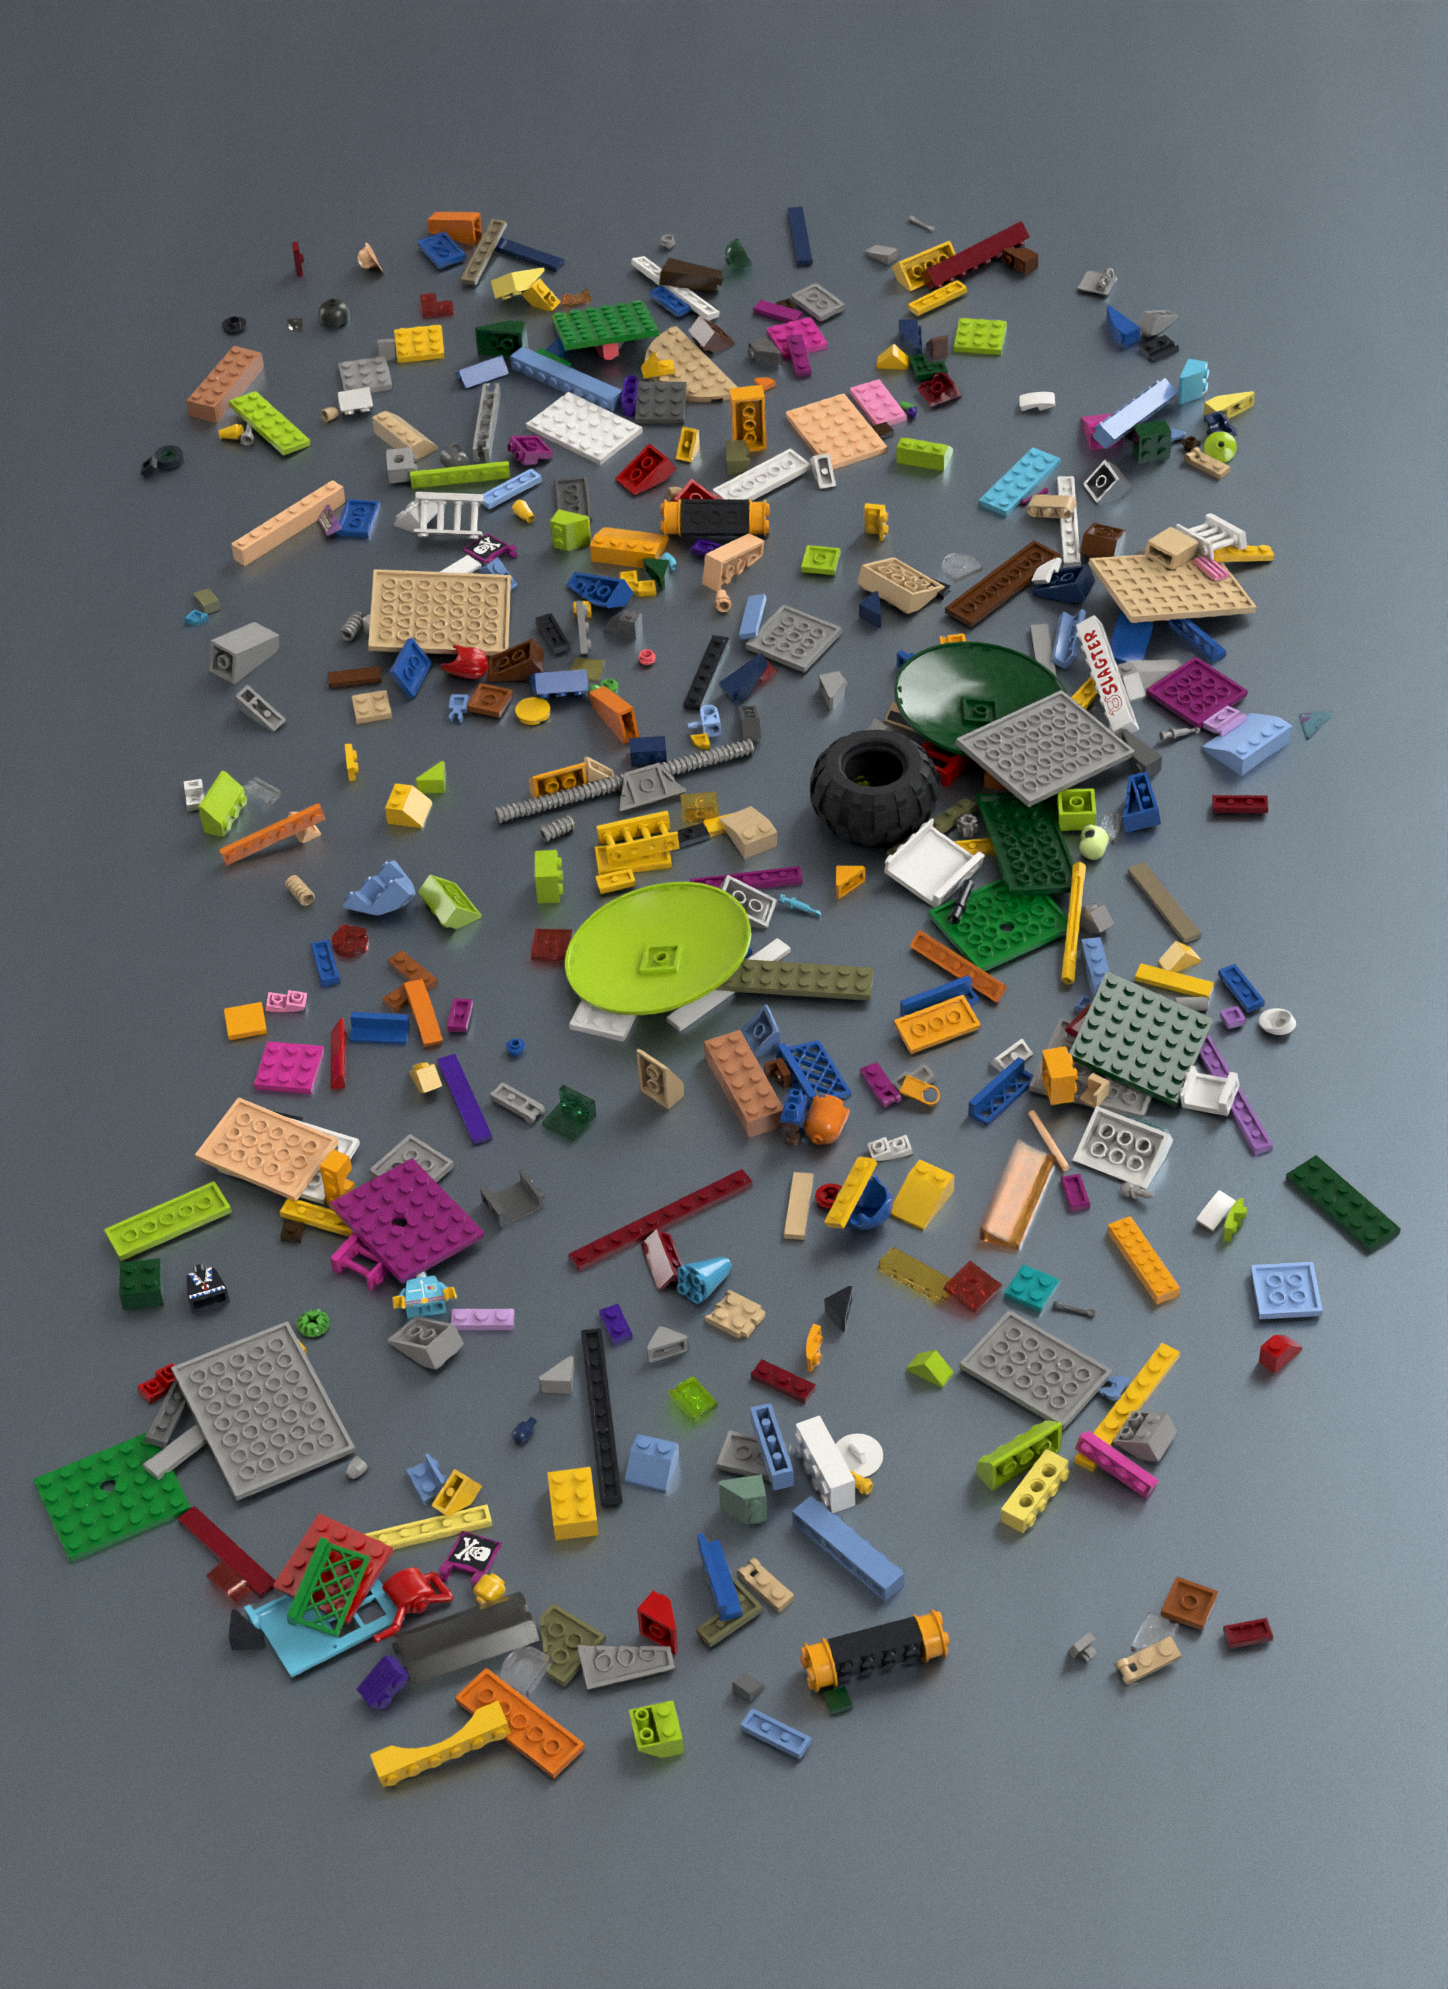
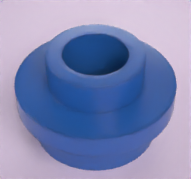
M519 1038L511 1039L506 1043V1050L512 1056H520L525 1050V1042Z

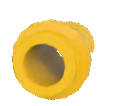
M851 1470L850 1472L855 1480V1488L860 1490L861 1494H869L874 1486L871 1479H865Z

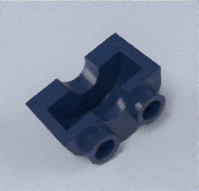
M1222 410L1204 416V423L1207 422L1209 429L1206 431L1208 436L1214 432H1226L1232 437L1237 436L1236 428L1232 425L1229 426V418L1225 416Z

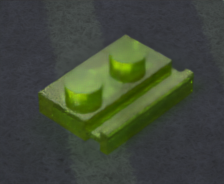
M694 1375L676 1385V1388L673 1390H668L669 1396L692 1422H695L696 1418H701L718 1408V1402Z

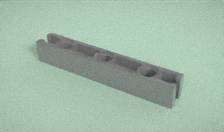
M483 383L472 447L474 462L480 461L479 453L485 454V462H490L501 398L499 383H495V391L493 392L488 389L490 387L489 383Z

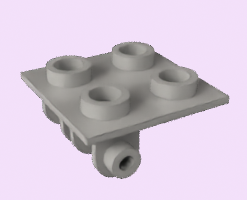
M1111 267L1106 268L1103 274L1087 271L1077 289L1107 296L1117 277L1114 276V271Z

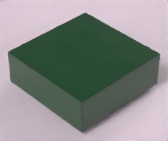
M845 1686L824 1692V1698L831 1715L852 1709V1702Z

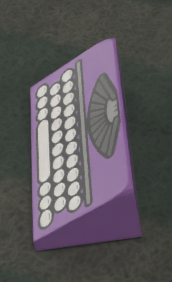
M328 504L318 517V521L327 536L342 529Z

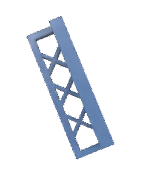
M1083 609L1075 617L1063 612L1059 618L1051 662L1065 670L1078 656L1080 640L1076 634L1078 632L1076 625L1085 619L1086 611Z

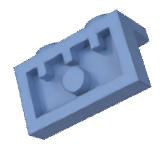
M429 1453L425 1454V1462L406 1470L407 1476L424 1506L434 1502L448 1480L445 1474L441 1475L438 1461L436 1458L432 1459Z

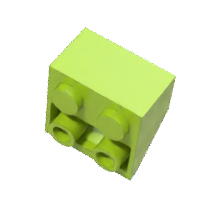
M673 1700L629 1710L638 1751L659 1758L684 1753L683 1737Z

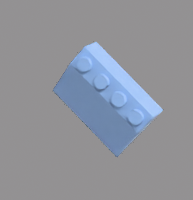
M1250 713L1247 715L1245 722L1223 737L1219 734L1203 745L1202 750L1242 776L1291 742L1292 725L1280 717Z

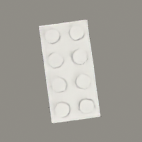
M820 1415L797 1423L796 1433L794 1434L797 1446L794 1447L799 1459L802 1458L806 1474L811 1475L814 1489L816 1491L819 1490L822 1503L828 1507L832 1514L855 1506V1480Z

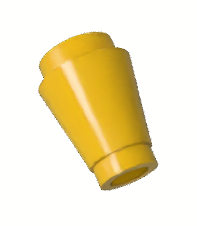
M234 424L219 429L220 439L240 440L241 434L244 432L243 426Z
M517 500L512 505L515 515L527 523L534 521L535 516L525 501Z

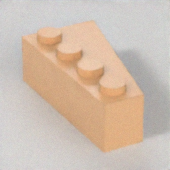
M748 533L707 553L704 558L702 584L716 592L721 590V585L731 582V577L735 574H741L745 566H751L763 556L764 541Z

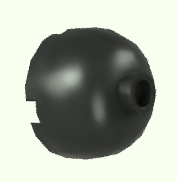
M329 299L320 306L319 322L324 327L337 329L340 328L339 325L344 324L345 326L349 323L350 311L343 301Z

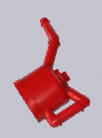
M412 1567L397 1572L384 1582L382 1589L396 1606L397 1611L391 1626L383 1632L376 1634L373 1637V1641L378 1643L398 1633L402 1628L401 1625L405 1614L422 1613L426 1610L428 1604L445 1603L453 1600L451 1590L446 1587L438 1573L432 1571L423 1575L419 1568ZM428 1582L433 1583L441 1594H435Z

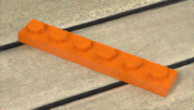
M317 803L219 849L224 863L228 866L324 821L326 818L320 804Z
M918 930L909 945L959 979L969 975L972 979V987L997 1003L1008 987L921 930Z

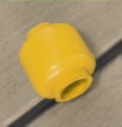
M493 1573L483 1575L473 1588V1592L477 1596L475 1601L483 1607L487 1605L496 1606L506 1593L505 1582Z

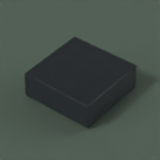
M153 455L142 463L141 474L144 477L156 470L158 458Z

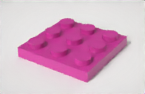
M811 317L766 328L767 335L774 346L781 352L783 360L791 358L786 342L787 335L802 334L807 354L828 349L827 341Z
M267 1041L254 1082L255 1089L312 1094L324 1055V1046Z

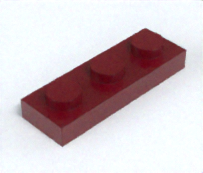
M1212 795V813L1268 814V796Z
M763 1359L760 1360L751 1372V1379L806 1404L816 1390V1384Z

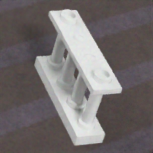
M416 492V500L420 501L419 503L421 504L420 529L414 528V533L418 537L427 538L428 535L463 536L471 540H478V537H482V531H477L478 506L484 504L483 494ZM430 502L438 504L437 529H427V512ZM446 502L455 505L454 530H443ZM463 503H470L471 506L470 531L460 530L461 506Z
M1212 513L1205 515V524L1190 529L1180 524L1176 525V530L1199 541L1196 551L1211 560L1214 559V550L1229 545H1234L1241 550L1247 548L1246 532Z

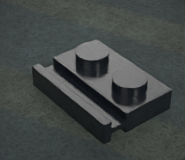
M1163 335L1140 345L1139 351L1148 359H1152V362H1155L1178 352L1179 346L1175 345V342L1169 337Z

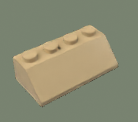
M387 411L372 417L374 433L394 449L412 447L413 454H416L417 460L438 450L436 444L401 417Z

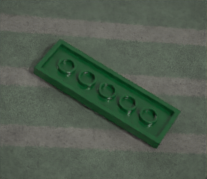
M1317 1155L1286 1174L1288 1182L1369 1253L1400 1234L1401 1228Z

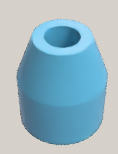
M669 553L663 554L660 559L670 560V570H675L677 567L675 558Z

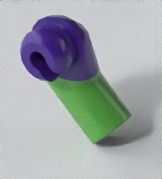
M905 401L901 402L900 407L907 411L908 417L914 418L917 416L918 412L915 405Z

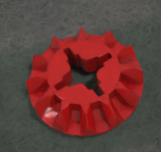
M834 1183L820 1186L815 1193V1201H817L818 1207L822 1206L825 1210L832 1208L842 1186ZM828 1196H830V1197H834V1196H835V1200H832L831 1198L828 1199Z

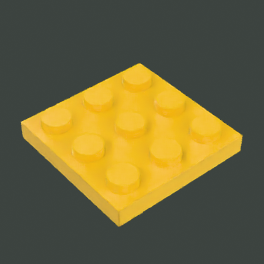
M441 325L417 326L394 330L397 363L445 358Z

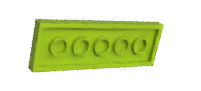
M256 391L229 400V407L283 456L310 446L311 440Z
M213 1181L104 1229V1232L120 1261H123L225 1216L232 1211L219 1187Z

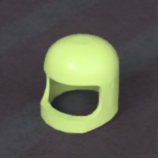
M1091 824L1083 828L1079 844V850L1083 857L1089 860H1097L1104 855L1109 841L1106 831ZM1093 830L1095 835L1092 838H1086L1085 832Z

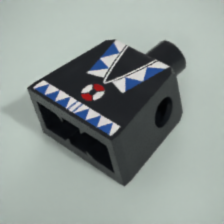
M198 1264L193 1268L194 1273L186 1276L188 1300L192 1313L230 1302L227 1288L215 1268L205 1269L203 1264Z

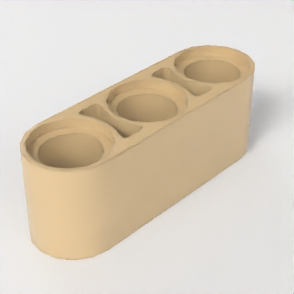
M1036 494L1032 496L1026 512L1032 517L1069 518L1076 507L1077 501L1071 496Z

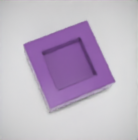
M1238 1006L1220 1011V1018L1227 1029L1246 1024V1018Z

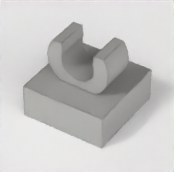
M1089 1632L1067 1652L1072 1658L1080 1654L1083 1660L1088 1662L1097 1653L1090 1645L1095 1640L1094 1636Z

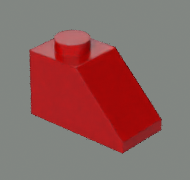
M1273 1335L1260 1347L1259 1363L1276 1374L1302 1350V1346L1286 1335Z

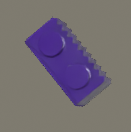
M384 1655L356 1690L369 1706L381 1710L391 1703L392 1697L396 1692L404 1688L410 1675L394 1657Z

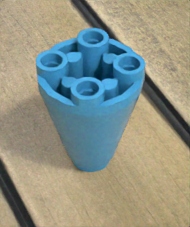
M717 1257L680 1266L677 1269L678 1292L696 1304L703 1302L730 1274L732 1270L730 1260L726 1257Z

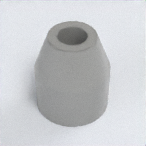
M355 1456L348 1464L345 1474L354 1480L362 1476L368 1469V1465L361 1458Z

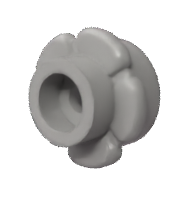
M670 234L663 235L660 242L661 246L671 248L675 244L674 237Z

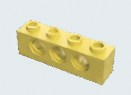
M1046 1449L1001 1508V1522L1021 1533H1024L1028 1527H1032L1036 1520V1515L1039 1511H1044L1048 1499L1054 1497L1057 1493L1059 1484L1067 1480L1070 1470H1068L1069 1460Z

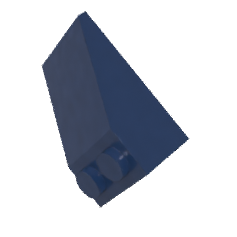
M1088 564L1059 569L1058 573H1052L1048 584H1036L1032 594L1066 603H1081L1086 599L1096 581Z

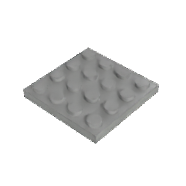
M783 604L759 629L757 637L751 638L746 643V649L757 654L762 653L764 657L805 673L842 634V628Z

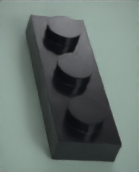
M552 613L535 617L537 626L554 654L570 649V643Z

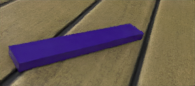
M456 1054L437 1059L438 1066L473 1145L491 1140L492 1134Z

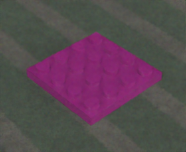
M1194 657L1146 689L1147 696L1197 728H1201L1206 719L1227 705L1232 707L1248 694V690L1197 657Z

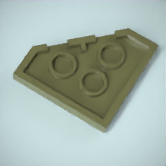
M552 1603L539 1618L547 1677L565 1687L582 1668L577 1645H602L606 1641V1636Z

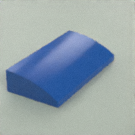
M1119 611L1110 641V648L1116 665L1128 661H1144L1153 623L1149 621L1130 623L1125 614Z

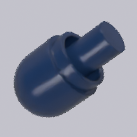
M530 1417L526 1422L522 1421L512 1432V1438L516 1443H525L534 1431L532 1427L537 1423L536 1419Z

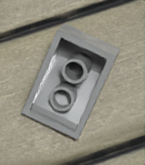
M727 875L719 889L729 893L740 902L748 915L751 927L767 929L777 899Z
M419 1316L412 1318L387 1340L390 1345L421 1366L432 1369L441 1367L449 1357L455 1355L464 1345L455 1324Z

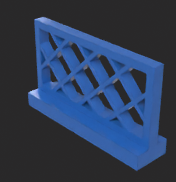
M820 1040L787 1047L785 1043L778 1044L776 1059L782 1058L791 1073L792 1087L802 1090V1095H807L805 1106L807 1111H809L813 1098L817 1095L816 1091L835 1096L838 1099L851 1097L852 1092ZM817 1048L819 1053L816 1054L808 1050ZM797 1052L802 1054V1056L799 1058L792 1055V1053ZM808 1056L814 1058L815 1060L814 1062H810L808 1060H805L804 1057ZM818 1060H819V1061L825 1062V1063L827 1064V1066L824 1067V1066L819 1065V1064H816V1063H817ZM800 1064L810 1067L809 1071L801 1069ZM813 1069L823 1072L822 1075L813 1073ZM826 1073L833 1075L835 1080L826 1078ZM808 1078L818 1080L817 1084L809 1082ZM821 1082L831 1085L830 1089L820 1086ZM833 1088H840L843 1092L834 1091Z

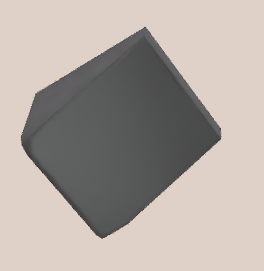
M748 1674L732 1682L733 1691L748 1702H751L764 1688L763 1684Z

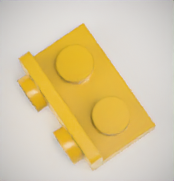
M865 503V533L880 534V541H883L884 536L888 535L889 526L886 525L888 512H886L885 505Z

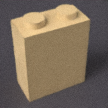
M1169 527L1148 540L1144 555L1173 570L1195 556L1199 541Z

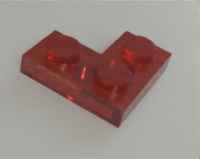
M436 293L420 295L423 318L454 315L452 300L437 302Z

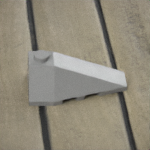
M1178 660L1128 661L1117 665L1129 702L1132 703L1147 698L1146 689L1182 665Z

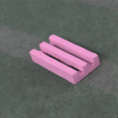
M1207 556L1194 559V564L1213 581L1228 578L1229 572L1215 560H1211Z

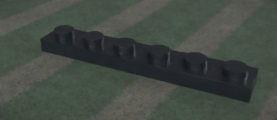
M712 635L684 701L685 709L700 711L701 707H703L730 643L729 637Z

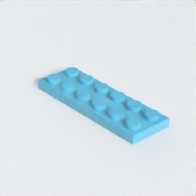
M1033 447L979 499V506L1007 517L1021 503L1022 499H1025L1061 464V458Z

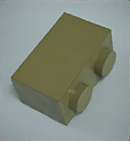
M745 440L726 441L727 475L743 474L747 472V467H750L749 447H746Z

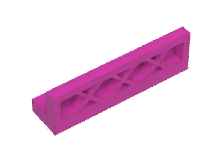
M1089 1430L1080 1435L1075 1449L1146 1499L1158 1485L1159 1480Z

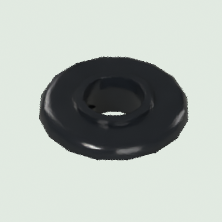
M232 316L223 321L222 328L227 332L235 333L242 331L246 327L247 322L242 317Z

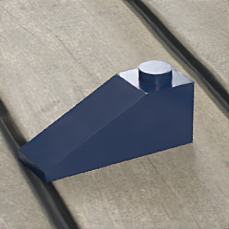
M762 653L719 682L723 693L733 705L749 696L767 668L768 664Z

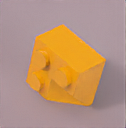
M1066 1046L1042 1050L1041 1077L1050 1105L1074 1102V1093H1077L1075 1080H1078L1076 1068L1072 1067V1055L1068 1054Z

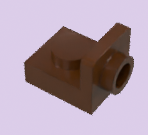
M782 1058L764 1063V1074L767 1079L775 1076L777 1082H781L784 1089L792 1086L791 1073Z

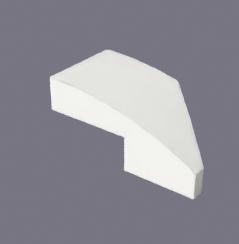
M1055 558L1038 567L1032 582L1034 584H1048L1052 573H1058L1062 560Z

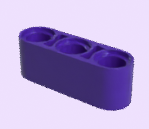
M634 375L626 376L623 383L621 398L622 414L626 417H632L636 414L638 377Z

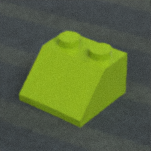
M558 509L550 520L552 547L570 551L590 545L589 517Z

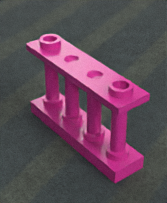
M353 1232L331 1256L332 1271L339 1274L344 1268L348 1267L365 1276L368 1289L372 1291L376 1285L382 1282L383 1277L389 1270L371 1250L364 1247L365 1244ZM361 1254L378 1264L372 1270H369L352 1261V1259L356 1255Z

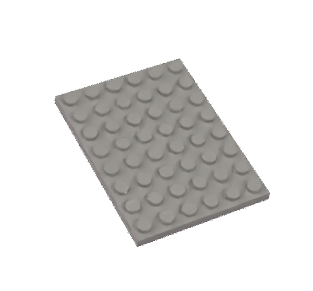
M1062 690L957 738L955 743L1028 807L1131 758L1135 753V750Z
M288 1321L171 1367L172 1373L236 1501L355 1452V1446Z

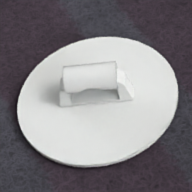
M850 1434L841 1438L835 1444L849 1470H853L862 1477L875 1473L882 1464L883 1450L880 1444L868 1435Z

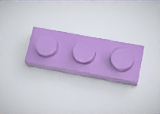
M452 1309L451 1324H455L457 1330H513L515 1313L514 1309Z

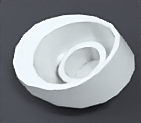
M1273 1008L1261 1014L1259 1024L1268 1033L1284 1035L1295 1028L1296 1020L1289 1011Z

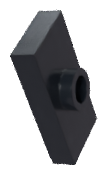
M703 822L674 831L678 833L679 848L710 839V834Z

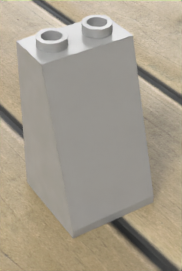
M253 622L211 640L209 671L232 684H236L278 651L280 635Z

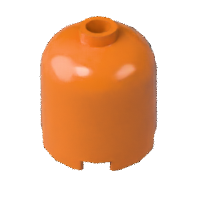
M826 1094L825 1097H819V1095H816L812 1100L804 1121L806 1136L815 1144L828 1145L834 1143L842 1132L850 1115V1109H846L843 1106V1101L835 1096Z

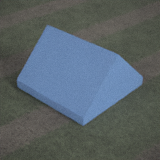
M765 1004L740 1029L755 1057L777 1052L778 1044H780V1031L768 1005Z

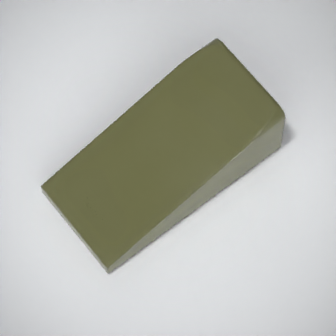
M209 588L193 593L194 598L205 614L221 610L219 599Z

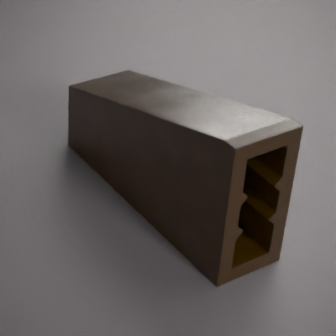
M668 258L661 270L659 285L717 292L719 286L722 287L723 271Z

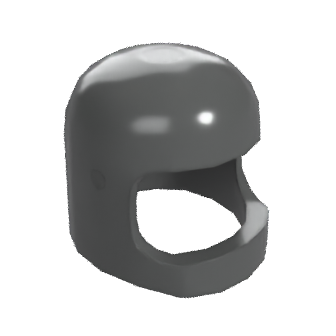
M452 442L441 452L440 462L446 468L469 465V458L466 453L462 452L458 444ZM457 447L458 452H454L452 448Z

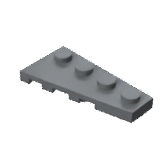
M577 1645L587 1691L675 1670L670 1646Z

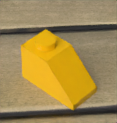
M454 1469L431 1506L444 1515L450 1516L471 1505L482 1485Z

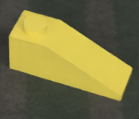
M1250 391L1216 396L1205 402L1204 416L1222 410L1225 416L1231 418L1254 406L1255 393Z

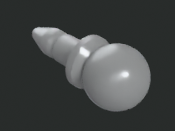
M1131 1182L1124 1183L1120 1189L1122 1196L1126 1198L1154 1197L1152 1192L1141 1189L1139 1185H1134Z

